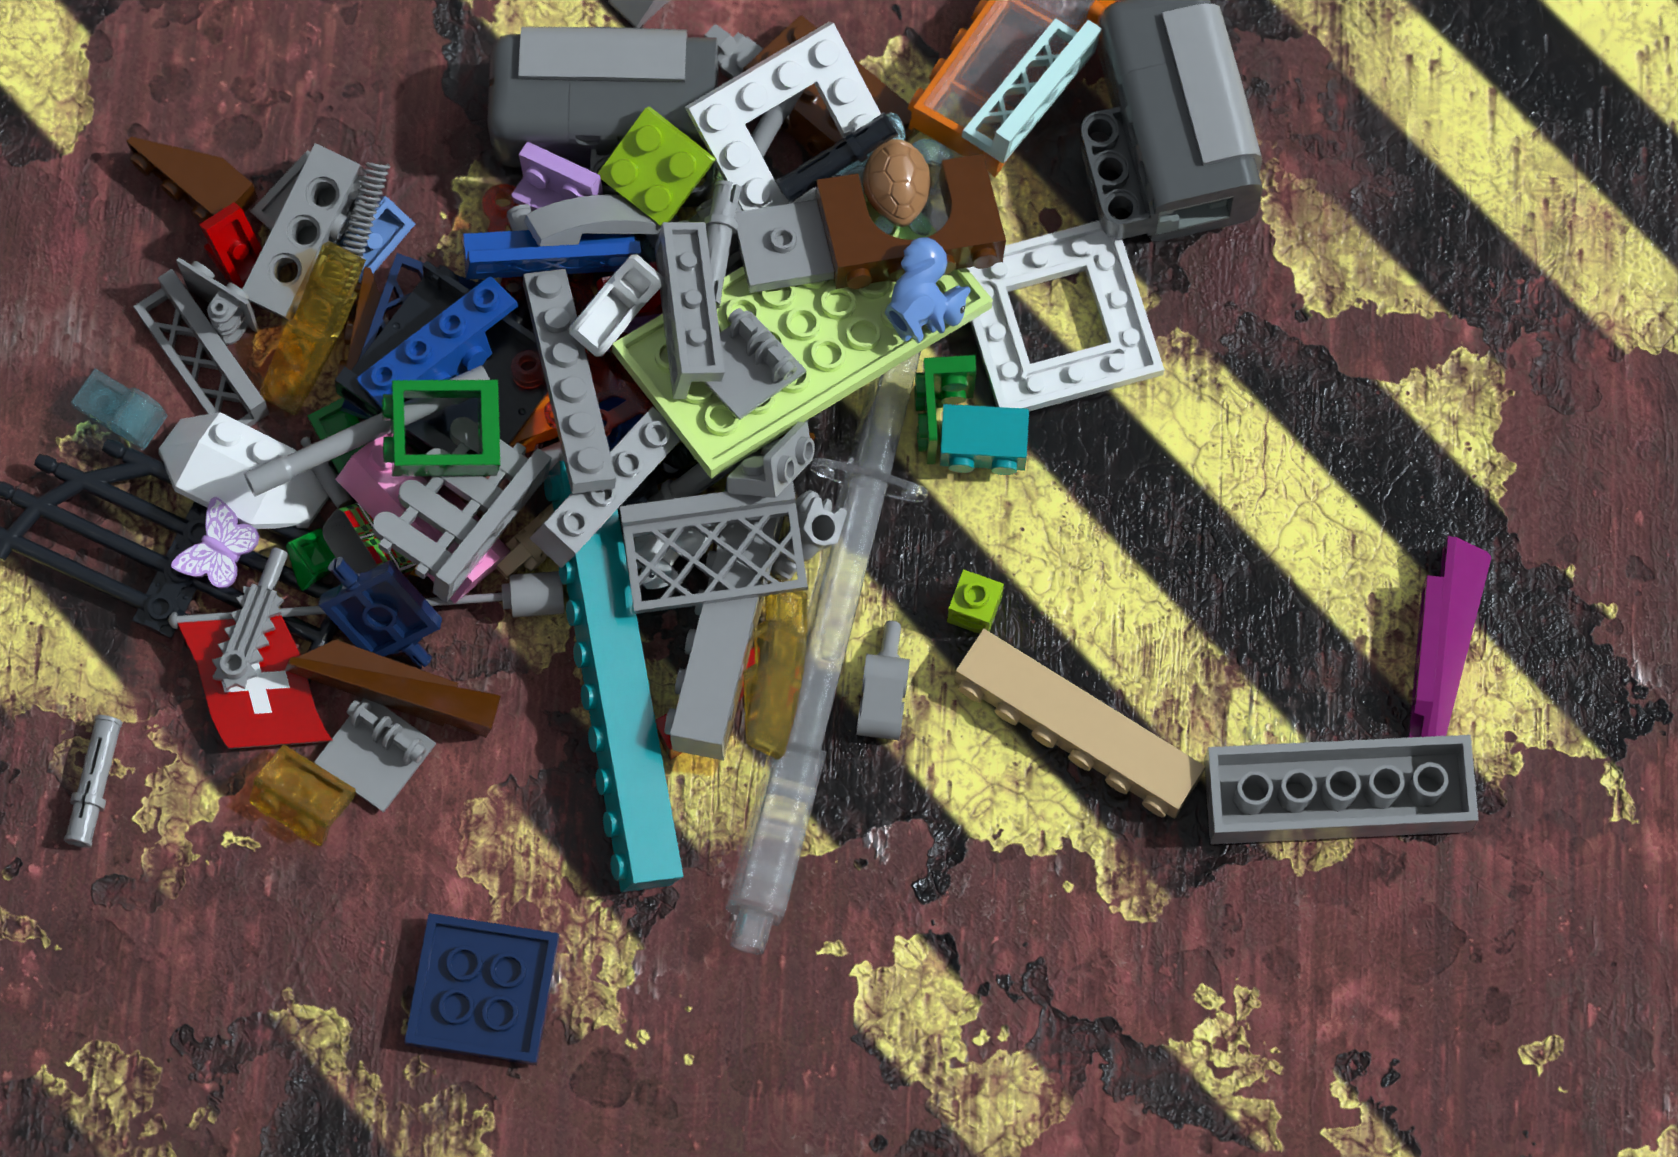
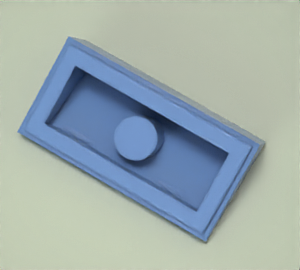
M379 196L381 201L377 202L379 207L375 208L377 214L373 215L375 220L371 221L373 227L369 228L371 233L367 234L370 239L366 241L368 246L363 247L366 252L362 253L364 259L360 260L362 265L358 266L360 272L356 273L358 278L354 279L355 281H362L364 267L371 268L372 273H374L415 226V223L387 196ZM350 231L348 232V234L360 236V235L355 234V233H353V232H350ZM344 236L328 253L330 255L329 263L334 267L350 268L338 263L337 260L353 262L340 257L339 254L354 255L343 251L341 247L357 249L343 243L344 240L357 241Z

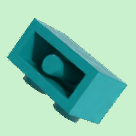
M943 404L940 466H948L949 470L959 473L972 472L974 468L991 469V472L999 475H1013L1017 473V470L1025 471L1029 409Z

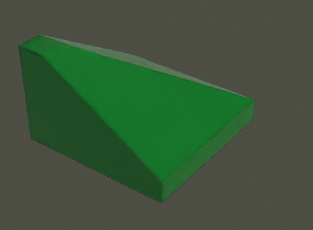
M321 528L287 543L286 548L297 583L302 591L331 573L328 570V566L336 557L327 545Z

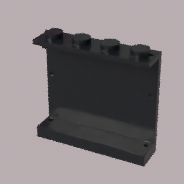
M426 261L423 265L422 280L352 370L344 367L336 377V393L370 417L382 413V408L359 385L358 376L467 294L470 290L459 283V277L443 265H439L437 268ZM511 312L485 331L492 355L482 365L490 380H498L500 440L508 445L511 444L548 395L535 334L529 331V325L521 317ZM404 398V402L413 398ZM477 398L468 399L460 404L450 405L406 425L405 441L425 455L435 448L443 449L452 454L458 445L450 438L451 424L459 417H467L477 423Z

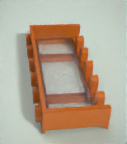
M981 0L971 17V20L974 21L968 30L961 28L955 36L950 47L952 53L948 59L945 60L941 57L935 64L929 77L931 83L926 90L919 88L912 97L908 106V110L912 112L909 129H917L962 156L983 153L987 170L995 178L1004 164L961 137L964 128L1055 18L1077 32L1087 20L1100 26V18L1103 11L1118 0ZM1056 35L1049 43L1052 55L1060 54L1069 43ZM1047 66L1028 68L1026 72L1029 83L1037 82L1046 72ZM1024 94L1006 95L1003 99L1005 110H1014L1023 100ZM1001 122L984 123L977 131L994 140L995 133L1000 128Z

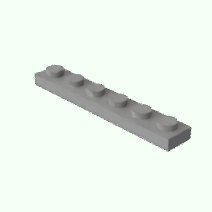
M566 269L523 274V288L571 492L575 494L614 489L616 485L615 471L585 347L569 334V326L577 318Z

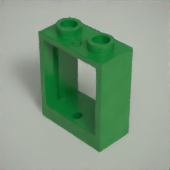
M392 380L390 394H382V419L390 420L391 437H383L384 463H392V476H497L501 465L498 380ZM404 398H477L479 454L405 455Z

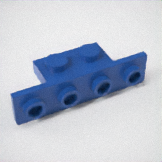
M493 277L486 278L358 376L359 385L382 408V394H390L392 380H449L483 365L486 359L492 355L485 331L517 308V301Z

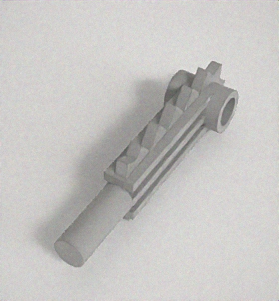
M272 548L258 586L253 583L251 587L243 586L244 595L236 597L242 609L230 613L236 625L224 628L230 640L218 644L223 655L212 660L217 668L213 679L223 681L226 690L234 686L245 689L247 680L257 677V673L251 665L264 661L258 649L270 645L264 633L276 629L270 618L282 614L279 606L284 602V599L279 597L277 591H275L288 553L282 549Z

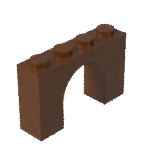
M983 153L941 160L939 186L948 221L939 231L928 237L939 243L947 254L948 264L944 275L957 269L969 267L984 269L1003 262L1006 238ZM858 173L816 180L815 199H817L834 268L833 280L835 288L849 287L851 289H860L871 283L889 280L897 282L905 273L901 266V261L904 258L903 251L913 240L890 236L875 225L867 210Z

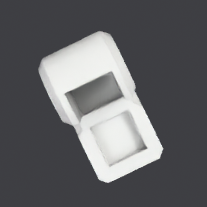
M630 255L569 326V334L594 356H602L617 340L641 308L662 287L664 277L639 255Z

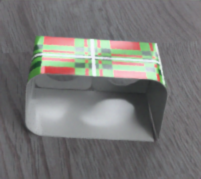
M358 503L333 512L323 526V537L336 559L343 557L355 573L367 572L389 560L394 563L406 578L415 569L416 564L393 548L388 554L378 548L381 540L373 533L374 519Z

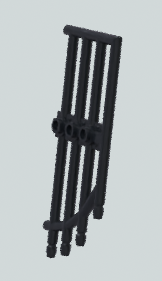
M107 439L102 447V451L114 459H121L124 464L83 472L66 463H59L57 459L51 456L39 454L34 465L47 474H54V477L64 481L62 484L37 497L22 489H15L13 485L7 482L0 481V498L5 501L10 500L12 504L25 509L8 529L0 526V561L5 562L11 551L19 553L137 608L138 610L132 619L133 622L169 639L173 638L177 630L170 626L169 616L173 612H177L178 616L190 615L186 611L197 590L237 609H242L236 597L244 595L243 592L232 587L219 589L212 585L207 575L192 577L176 571L171 566L172 561L180 553L202 542V537L206 535L207 507L194 501L184 519L111 485L112 483L149 475L172 485L163 462L131 447L126 448L124 444L118 441ZM82 491H86L177 535L168 553L164 556L57 505ZM42 517L158 572L145 594L23 536ZM296 525L267 529L291 541L312 532L305 528H296ZM251 551L248 554L241 555L238 562L263 573L268 557ZM285 565L278 580L320 600L321 594L333 589V587L318 581L302 591L297 583L294 570ZM327 614L319 628L295 616L283 617L291 634L311 643L307 652L331 642L339 628Z

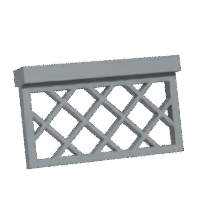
M793 482L776 498L731 494L726 491L620 506L635 614L808 590ZM789 515L791 531L780 544L761 531L770 518ZM753 520H760L756 526L748 522ZM739 523L750 531V534L737 550L717 537L727 524ZM709 526H717L713 530V532H710L708 529L705 528ZM696 529L707 537L694 556L674 543L684 530ZM673 532L669 539L662 533ZM653 535L663 542L664 545L651 562H648L635 552L633 537ZM756 536L775 549L762 568H759L742 555ZM791 540L793 543L794 555L785 549L787 545L791 542ZM713 542L732 555L718 575L699 561ZM670 548L688 561V564L675 580L656 568V565ZM782 554L796 565L798 580L778 582L766 572ZM737 560L756 573V576L747 587L735 588L723 579ZM637 562L645 567L640 576H638ZM694 566L713 579L704 593L692 594L680 585ZM651 572L670 585L660 599L642 601L640 586ZM762 578L770 583L757 585ZM719 584L726 589L714 591ZM675 590L678 591L680 594L683 595V596L671 597V595L675 592Z

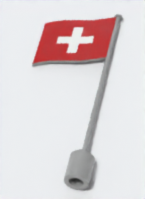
M559 571L510 575V583L502 584V593L465 595L455 604L450 599L448 602H445L440 597L425 598L431 606L503 601V610L512 609L513 618L564 614L563 587ZM319 606L280 608L282 614L270 618L276 629L264 633L270 645L258 649L264 661L251 665L257 673V677L248 679L245 689L234 686L226 690L223 681L213 679L217 668L212 660L223 655L218 644L230 640L224 628L236 625L230 614L232 612L178 616L177 612H173L169 616L170 626L178 629L179 626L197 663L211 718L228 749L333 741L325 730L316 711L308 678L285 671L289 659L301 656L283 617L326 614Z

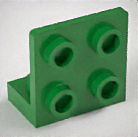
M975 355L924 358L923 372L915 373V411H923V413H918L917 446L918 452H926L927 464H936L938 436L935 400H941L943 404L955 405L964 403L966 398L974 397L976 380Z

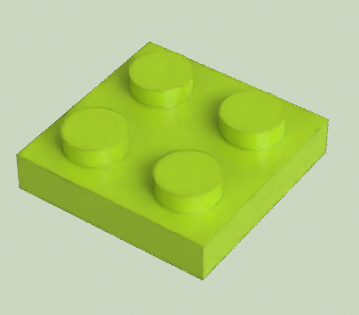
M649 106L644 109L597 174L600 175L605 183L662 227L663 222H670L716 158Z

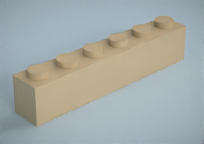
M986 629L982 630L956 670L954 682L959 684L958 690L963 695L975 702H980L981 699L996 707L995 713L1004 721L1012 725H1016L1018 722L1033 730L1031 735L1038 742L1049 748L1057 745L1069 753L1068 758L1071 762L1086 771L1094 768L1106 776V783L1123 794H1127L1130 791L1144 800L1142 802L1143 806L1157 816L1165 817L1167 814L1175 819L1203 775L1205 765Z

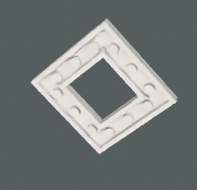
M827 22L685 106L708 152L716 158L714 163L723 180L733 182L732 188L735 184L741 187L738 202L743 211L790 204L775 182L745 125L746 123L812 84H815L843 138V133L851 130L854 132L881 114L836 26L832 22ZM874 151L867 154L868 159ZM868 159L862 163L859 160L833 177L858 173L863 194H865L862 174ZM816 187L792 203L815 200Z
M1099 220L1006 245L1003 262L984 269L967 268L993 299L992 308L971 320L970 323L997 407L1024 408L1033 411L1163 375L1164 367L1123 240L1109 237L1103 231ZM1086 271L1109 343L1030 364L1007 292Z

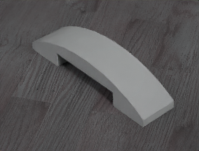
M591 195L566 199L536 209L526 214L524 219L526 226L539 247L577 245L580 242L582 233L645 234L653 248H655L661 226L622 195ZM675 215L670 222H680V219Z

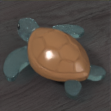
M889 112L887 116L899 135L867 154L868 159L862 163L858 160L839 171L834 177L842 176L854 169L864 168L862 174L864 193L873 208L880 214L875 225L887 234L892 232L894 225L899 227L909 225L914 233L927 236L931 231V223L921 212L926 205L931 189V176L927 164L941 167V160L955 157L953 152L946 146L932 139H921L913 144L904 141L905 130L901 119L897 114Z

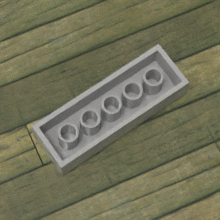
M1471 735L1208 747L1204 758L1210 844L1471 832L1479 820Z

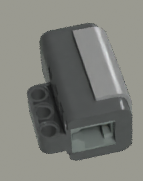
M1121 0L1109 5L1103 11L1100 18L1099 27L1102 28L1097 47L1113 108L1089 114L1082 123L1080 134V150L1103 231L1109 237L1115 239L1147 234L1150 236L1151 241H1163L1232 226L1252 219L1258 213L1263 190L1259 176L1262 156L1220 6L1211 4L1210 0ZM1101 131L1106 133L1109 139L1105 142H1096L1089 135L1093 132ZM1104 170H1113L1120 177L1114 181H1107L1100 177L1099 174ZM1116 208H1122L1127 210L1130 216L1124 220H1118L1113 218L1109 212Z
M522 27L520 34L501 36L492 46L489 65V85L491 86L488 89L487 125L495 158L504 166L521 168L519 153L525 144L530 142L583 168H590V171L597 174L644 109L649 106L708 152L685 106L719 87L717 38L688 37L687 30L619 27ZM715 163L712 164L703 176L705 183L700 187H696L681 207H698L713 197ZM602 184L604 195H621L612 187Z

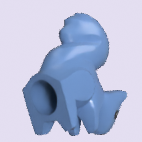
M920 237L911 241V244L903 251L904 258L901 261V266L905 273L897 280L891 302L885 310V315L900 338L905 342L913 338L917 343H920L924 338L921 328L923 325H926L932 333L938 331L941 334L945 331V324L949 326L958 325L964 316L966 298L970 293V287L955 286L944 293L939 290L936 282L946 271L948 264L947 254L939 243L929 237Z

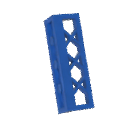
M529 230L465 233L462 237L466 280L486 279L488 277H523V274L560 269H566L567 274L617 271L630 255H641L640 241H635L634 234L582 233L580 242L577 245L541 247L538 246Z

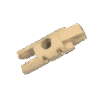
M552 503L505 544L511 552L497 565V570L506 580L510 579V575L517 573L524 566L532 572L548 557L530 537L554 512Z

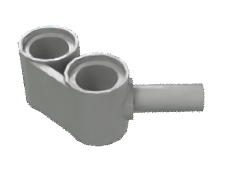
M887 621L885 623L881 652L877 655H866L862 684L863 697H861L856 735L900 741L904 711L902 699L905 698L910 659L900 658L898 655L901 625L897 621Z

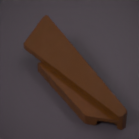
M333 640L301 656L290 658L285 671L434 724L440 726L448 724L485 738L492 729L501 697L492 693L460 688L457 682L339 640Z

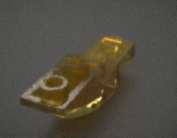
M330 241L322 244L295 316L285 325L259 393L264 400L293 415L298 414L320 376L349 316L358 294L354 292V289L365 264V259Z

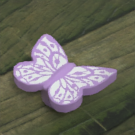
M213 497L207 508L206 535L202 537V542L180 553L172 561L171 566L176 571L192 577H203L207 574L212 585L219 589L228 588L236 580V563L240 556L254 550L258 545L259 534L257 529L249 524L238 525V518L235 512L221 499Z

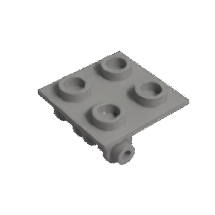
M181 258L176 260L187 289L210 303L207 309L208 316L211 319L213 328L224 344L231 345L236 343L247 328L256 333L259 331L254 316L255 311L248 301L250 297L245 291L232 283H228L227 286L222 285L213 279L215 275L207 267L197 261H193L190 265Z
M737 308L728 317L731 325L720 333L725 371L722 381L704 383L740 420L805 374L806 369L751 311H743L741 308Z
M364 698L361 702L356 699L347 710V714L350 716L332 738L333 741L328 743L314 763L384 813L436 743L385 706Z

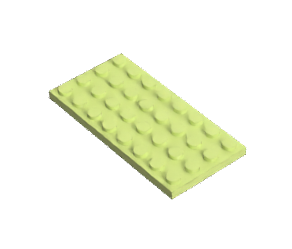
M864 194L867 210L872 221L878 228L890 236L905 240H915L920 237L931 236L937 232L922 213L908 226L899 227L894 225L873 208ZM742 266L724 277L721 306L717 308L719 332L721 333L731 325L728 317L737 308H741L743 311H751L806 369V373L740 420L704 382H691L686 399H673L663 314L615 341L612 344V352L708 476L713 478L789 432L798 422L807 421L990 310L993 299L967 268L957 269L943 275L936 282L937 287L942 293L955 286L970 287L961 322L956 326L945 324V331L942 334L938 331L932 333L926 325H923L921 328L924 338L920 343H917L913 338L905 342L900 338L885 315V310L891 302L896 282L889 280L871 283L860 289H851L849 287L836 289L834 280L749 293L744 267Z

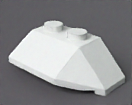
M221 412L180 419L159 447V455L164 462L166 472L175 492L207 508L210 500L213 497H217L235 512L239 524H249L255 529H276L295 525L296 528H308L329 499L328 494L311 469L294 476L289 482L255 497L247 484L244 473L275 458L290 455L296 452V450Z

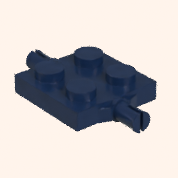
M343 557L335 558L329 564L328 570L342 584L321 594L319 607L356 647L381 656L405 653L418 669H422V665L426 667L430 663L432 656L424 650L419 641L440 629L442 617L391 560L367 572L355 573Z

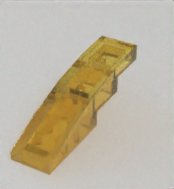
M777 577L774 578V579H776L778 582H784L783 580H781V579H779V578H777ZM803 591L765 596L766 621L754 627L755 664L743 671L746 744L777 760L784 757L796 715L804 672L808 629V594Z

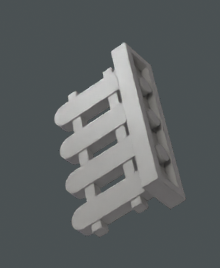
M467 417L455 419L450 427V438L458 447L452 454H479L478 422L475 423ZM500 440L501 465L497 476H490L488 479L483 476H432V479L426 486L416 480L405 481L400 486L398 495L401 505L407 508L402 516L399 518L391 512H381L373 520V533L381 540L378 548L386 554L393 548L417 565L415 574L422 579L428 573L435 577L433 593L445 602H448L547 478L552 457L537 448L528 459L524 456L526 447L517 442L512 448ZM435 448L430 450L426 455H439L450 453L443 449ZM506 478L510 483L502 490L498 486ZM443 485L469 502L462 511L437 494ZM481 510L485 514L477 522L473 517ZM417 517H420L443 533L437 543L411 526ZM455 541L459 546L452 554L448 549Z

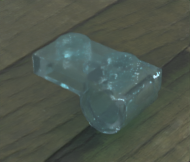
M96 368L71 401L73 408L142 450H145L168 417L163 407L152 397L139 389L125 387Z

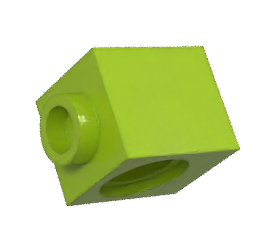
M963 569L948 609L947 623L978 634L983 629L990 632L1002 599L1004 583Z

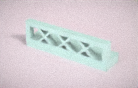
M1055 18L964 128L961 137L1004 164L1095 53L1102 28L1087 20L1077 32ZM1056 35L1069 43L1060 54L1052 55L1049 43ZM1047 66L1046 72L1037 82L1029 83L1026 72L1028 68ZM1024 94L1023 100L1014 110H1005L1003 99L1006 95ZM1001 122L1000 128L995 133L994 140L977 131L984 123Z

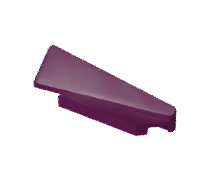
M1447 537L1442 548L1440 577L1427 575L1421 589L1408 738L1447 735L1491 562V556L1487 551L1458 537Z

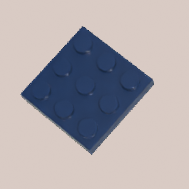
M429 913L405 1044L407 1046L537 1066L560 939L559 933Z

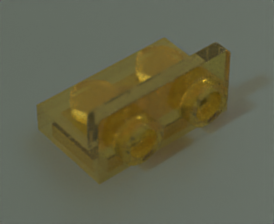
M283 745L254 778L249 802L263 815L272 817L292 829L300 838L310 840L314 844L322 846L327 840L330 826L354 799L356 789L286 745Z

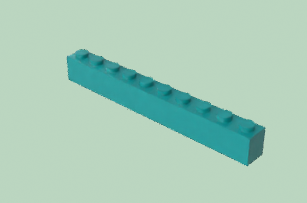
M564 460L558 461L544 480L545 496L548 501H552L553 511L572 493ZM617 509L562 568L559 566V576L562 584L567 585L569 600L566 604V616L569 625L574 626L577 641L573 649L574 661L576 666L581 668L584 681L581 687V701L584 709L589 710L591 727L588 731L589 746L592 752H596L599 769L596 771V786L599 794L604 795L606 812L603 816L604 831L608 838L611 837L614 854L611 857V871L614 879L619 880L620 891L627 892L671 886L683 878V871L637 615L634 613L630 577Z

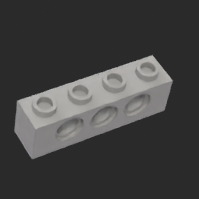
M314 144L242 289L249 295L248 301L292 323L296 315L302 316L312 296L308 291L315 277L321 278L330 262V255L327 252L333 240H340L346 231L349 223V217L346 214L352 202L360 200L356 197L358 194L363 196V193H360L358 189H366V187L360 185L361 182L368 183L367 180L362 178L367 173L364 172V168L360 164L323 146ZM325 188H334L336 197L333 203L326 207L318 206L317 196L320 191ZM309 225L316 226L317 236L315 240L307 245L299 244L298 235L301 229ZM289 263L297 264L298 274L296 278L291 282L282 283L279 278L282 267Z
M652 407L610 451L616 476L614 489L571 493L530 537L558 566L562 568L586 544L678 444L680 438L662 415Z

